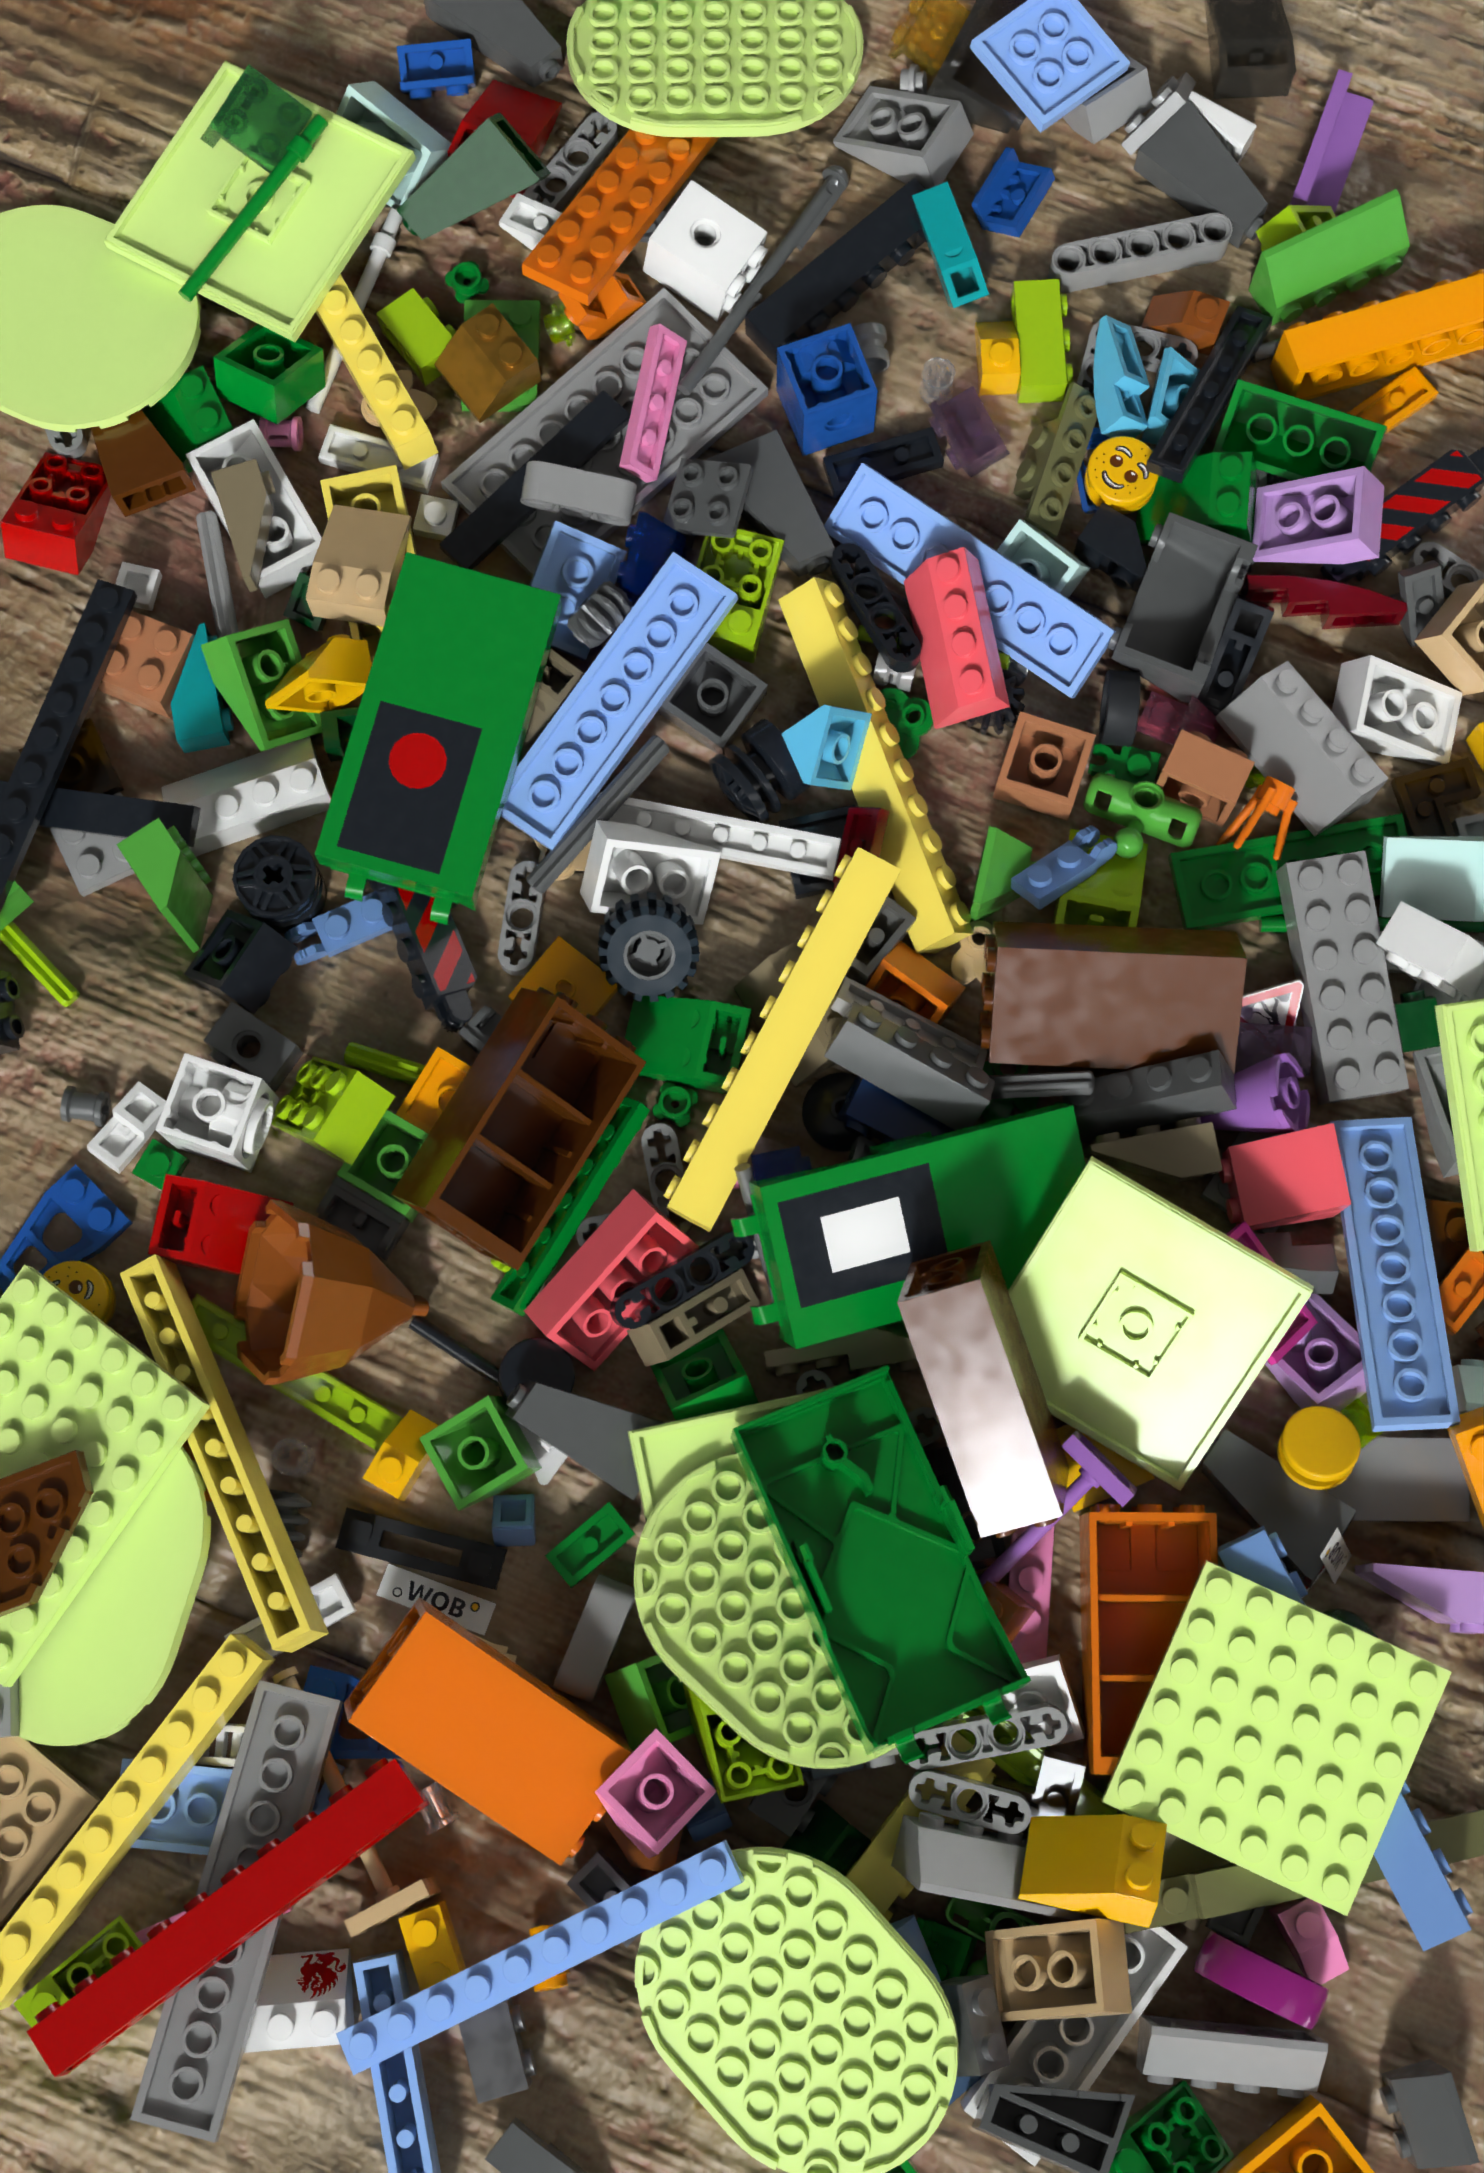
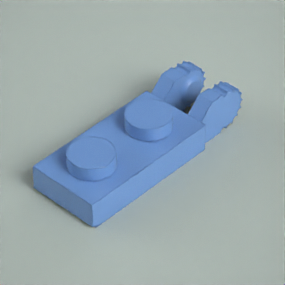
M1089 825L1077 832L1072 842L1070 840L1012 877L1011 889L1041 910L1095 874L1099 867L1115 855L1118 844L1112 839L1107 838L1095 845L1100 838V831L1093 825ZM1092 846H1094L1090 854H1087L1086 852L1089 850V848H1092Z
M377 891L363 896L362 902L353 900L312 918V922H304L289 929L284 933V936L293 944L316 934L319 935L322 943L313 944L295 953L294 959L296 964L302 966L327 955L332 957L391 931L392 927L385 923L382 915V903Z

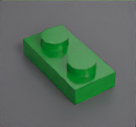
M608 1502L548 1552L545 1557L570 1588H573L636 1534L612 1504Z

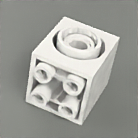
M691 180L650 236L643 272L718 322L725 311L730 313L742 297L740 291L745 283L751 284L762 269L763 265L760 263L768 251L764 247L768 232Z
M185 1053L155 1130L177 1149L251 1173L259 1151L269 1133L279 1097L262 1078Z

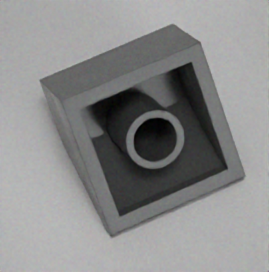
M1428 2059L1381 2073L1384 2087L1379 2088L1380 2097L1387 2114L1393 2113L1398 2131L1393 2132V2138L1402 2159L1407 2158L1408 2162L1417 2169L1479 2163L1451 2071Z

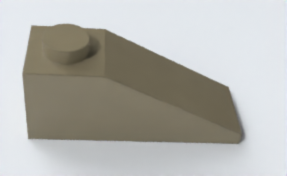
M255 458L211 472L240 571L249 592L258 590L274 510L269 495L276 493L269 470L261 472Z
M741 1268L642 1327L628 1329L627 1332L645 1367L672 1359L751 1310L750 1306H759L760 1302Z

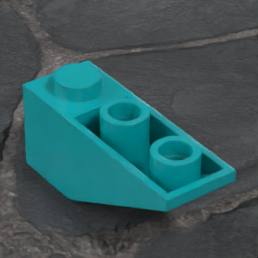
M948 181L911 195L948 306L954 309L989 295L976 253Z
M205 623L198 625L171 701L176 740L184 753L231 745L228 731L234 730L231 710L229 707L224 708L223 697L213 683L201 648L202 644L218 639L217 635H211Z

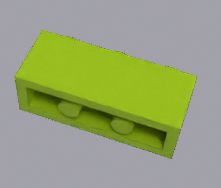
M1059 279L1014 281L1010 302L1012 321L1019 338L1021 375L1017 390L1018 403L1063 402L1066 387L1073 383L1072 363L1065 362V352L1070 350L1069 328H1063L1062 317H1067V294H1060Z

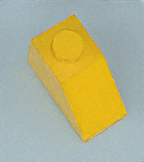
M1013 321L975 322L979 396L1017 394L1021 368L1019 338Z
M410 1409L385 1439L362 1478L395 1498L405 1501L430 1459L419 1438L439 1425Z

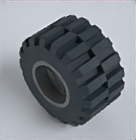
M647 892L646 899H639L638 893L630 895V903L625 904L621 899L615 903L614 913L608 910L604 916V925H600L598 932L599 962L602 972H606L608 983L611 986L616 983L617 992L623 996L628 991L632 992L633 1000L642 1001V996L644 995L650 997V1002L659 1001V994L665 993L667 999L674 996V988L676 986L683 990L688 985L687 976L694 977L697 970L696 962H699L700 956L697 930H695V924L691 915H686L685 907L680 903L674 906L672 898L664 895L662 900H657L656 892Z

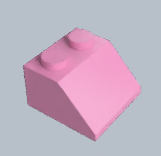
M657 1728L595 1791L617 1827L648 1859L658 1855L717 1792Z

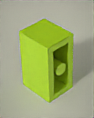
M412 288L376 314L382 333L422 383L427 386L441 376L435 367V362L456 331L450 324L444 326L437 318L439 317V312L433 302L427 296L422 299L415 289Z

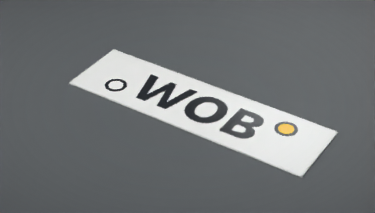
M1338 1527L1320 1555L1334 1584L1351 1558V1554Z
M388 1564L376 1594L409 1608L420 1597L465 1629L481 1635H485L496 1606L495 1603Z

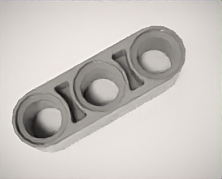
M529 461L526 465L520 502L535 509L610 525L628 526L631 524L637 485L622 478L543 461Z
M598 1575L553 1685L554 1689L590 1704L593 1703L635 1601L634 1587L605 1575Z

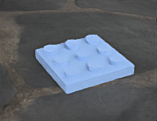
M1027 0L972 39L970 45L972 52L1040 133L1125 73L1130 65V61L1078 0Z

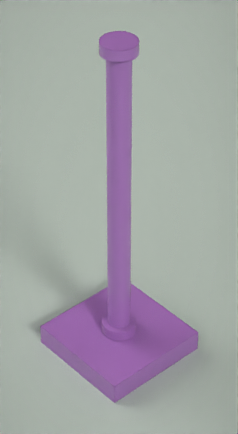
M1076 1430L1061 1445L1081 1466L1079 1469L1081 1475L1066 1489L1063 1516L1093 1486L1096 1489L1099 1486L1103 1487L1122 1507L1135 1495L1138 1488L1080 1431ZM1058 1517L1057 1521L1044 1527H1035L1034 1524L1030 1525L978 1577L982 1587L986 1581L998 1582L1062 1517Z

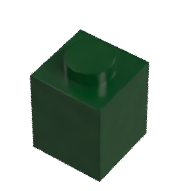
M1424 990L1401 993V1001L1393 1003L1402 1052L1440 1046L1435 1005H1437L1436 997L1425 996Z

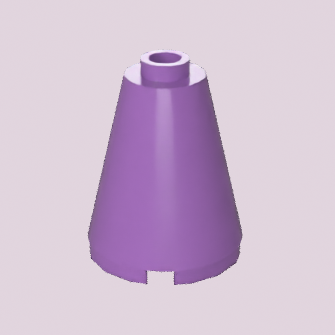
M1289 1053L1276 1054L1235 1073L1237 1109L1200 1117L1201 1124L1213 1122L1214 1130L1286 1134L1306 1129L1310 1116V1098L1308 1089L1300 1091L1297 1078L1304 1077V1074L1297 1060Z

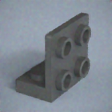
M681 458L662 524V530L677 549L691 551L695 537L698 535L724 538L735 537L753 474V468L750 464Z

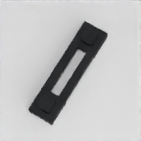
M348 1507L346 1508L335 1548L494 1590H497V1584L507 1553V1549ZM389 1531L461 1550L463 1552L459 1566L456 1567L381 1547L380 1544L384 1537L383 1533Z

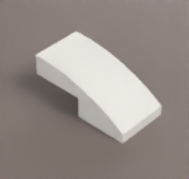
M138 1081L112 1110L113 1117L87 1144L88 1151L120 1174L155 1131L166 1101Z

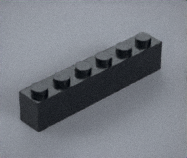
M915 178L745 316V334L775 365L777 364V347L810 337L812 334L822 333L829 326L831 319L840 311L847 312L857 303L859 296L868 288L875 289L885 280L887 273L896 265L903 266L914 255L915 250L924 242L927 243L911 196L926 189Z

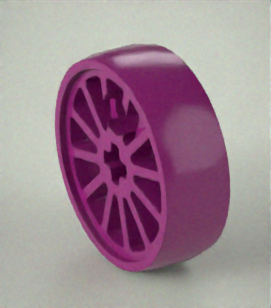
M1210 1931L1204 1939L1195 1961V1972L1245 1999L1310 2030L1318 2022L1327 2001L1329 1989L1214 1931Z

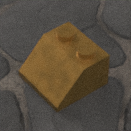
M493 303L460 325L435 362L436 369L479 423L541 381L538 359Z

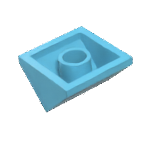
M1172 347L1165 348L1161 358L1147 414L1149 427L1143 432L1142 442L1157 445L1200 371Z
M824 704L781 733L803 783L844 790L852 789L872 716L871 713Z

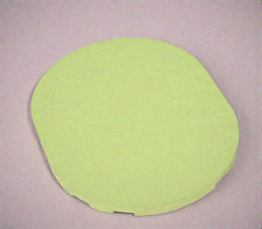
M586 0L581 7L576 8L570 20L566 40L569 71L575 86L585 100L599 113L623 127L663 137H759L784 134L806 127L828 115L849 95L861 71L864 43L859 18L852 5H848L844 0Z
M32 205L0 213V411L44 429L59 432H77V429L97 426L104 429L128 421L129 415L141 410L146 405L152 407L177 384L196 352L201 335L199 327L201 304L198 293L191 302H188L178 293L182 285L107 248L104 239L114 226V223L74 208L58 205Z
M183 1446L19 1676V1737L37 1744L49 1746H77L106 1738L129 1725L130 1720L145 1705H150L163 1687L171 1672L205 1570L211 1540V1516H207V1505L204 1495L206 1486L196 1461L190 1458Z
M738 1454L710 1460L680 1478L664 1494L651 1512L641 1533L634 1564V1594L638 1615L648 1640L661 1660L738 1735L758 1750L780 1761L813 1769L845 1768L866 1763L896 1748L894 1743L869 1755L866 1754Z
M749 1847L731 1850L745 1879L743 1883L642 1933L636 1955L635 1988H637L642 2011L641 2018L648 2036L670 2069L725 2132L743 2150L774 2170L777 2167L788 2173H885L905 2162L929 2140L946 2114L953 2094L958 2071L959 2046L956 2023L944 1990L924 1961L870 1900L849 1879L834 1868L806 1854L788 1849Z

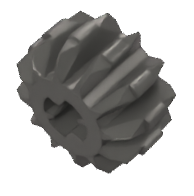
M611 581L604 582L568 619L567 627L581 643L583 642L589 648L597 647L623 622L632 609L633 602L620 587H616Z

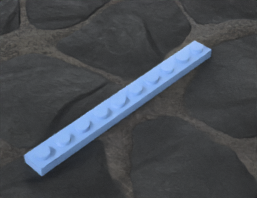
M724 1840L336 2033L353 2076L743 1883L745 1879L727 1841Z

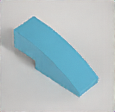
M1105 315L1099 322L1094 355L1093 379L1096 414L1101 434L1111 438L1116 436L1135 438L1149 427L1139 395L1146 391L1150 384L1131 326Z

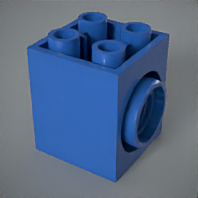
M851 323L777 347L776 391L802 456L874 432L878 390Z

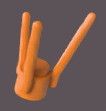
M1266 776L1263 784L1258 785L1253 797L1215 845L1226 844L1253 811L1233 844L1235 849H1239L1264 811L1277 817L1281 810L1283 814L1273 854V859L1278 861L1282 855L1291 815L1298 802L1291 799L1295 789L1273 777Z

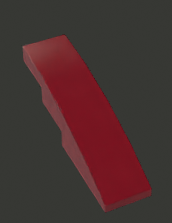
M1247 575L1241 588V596L1260 603H1280L1282 617L1320 615L1322 629L1399 625L1407 612V603L1368 589L1330 580L1289 575Z

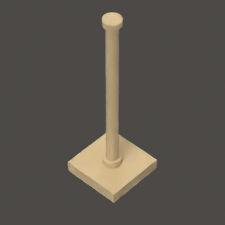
M295 1666L289 1667L272 1677L275 1684L301 1690L296 1679L299 1673ZM329 1750L322 1776L331 1795L345 1787L346 1784ZM374 1845L360 1855L378 1893L374 1896L377 1903L346 1919L344 1923L351 1937L366 1933L439 1894L441 1890L434 1876L421 1879L400 1890L398 1884L393 1886Z

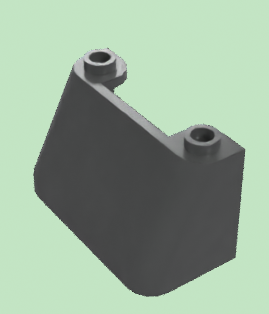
M1169 512L1165 525L1157 523L1148 546L1155 548L1124 628L1115 627L1114 630L1116 632L1111 637L1107 648L1114 651L1111 659L1133 672H1139L1142 678L1176 699L1194 706L1205 684L1214 654L1258 545Z

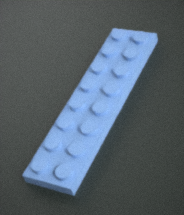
M861 463L824 524L827 533L842 544L851 543L860 546L874 566L903 585L904 580L926 559L965 547L979 560L997 648L1003 653L1010 655L1012 659L1070 698L1076 697L1106 651L1111 637L1116 632L1112 627L865 463Z
M673 552L517 766L501 817L549 850H553L567 831L586 811L659 710L662 703L738 600L737 594Z
M1412 1117L1330 1121L1329 1124L1334 1123L1351 1200V1205L1341 1211L1340 1214L1372 1432L1449 1428V1426L1459 1425L1461 1421Z

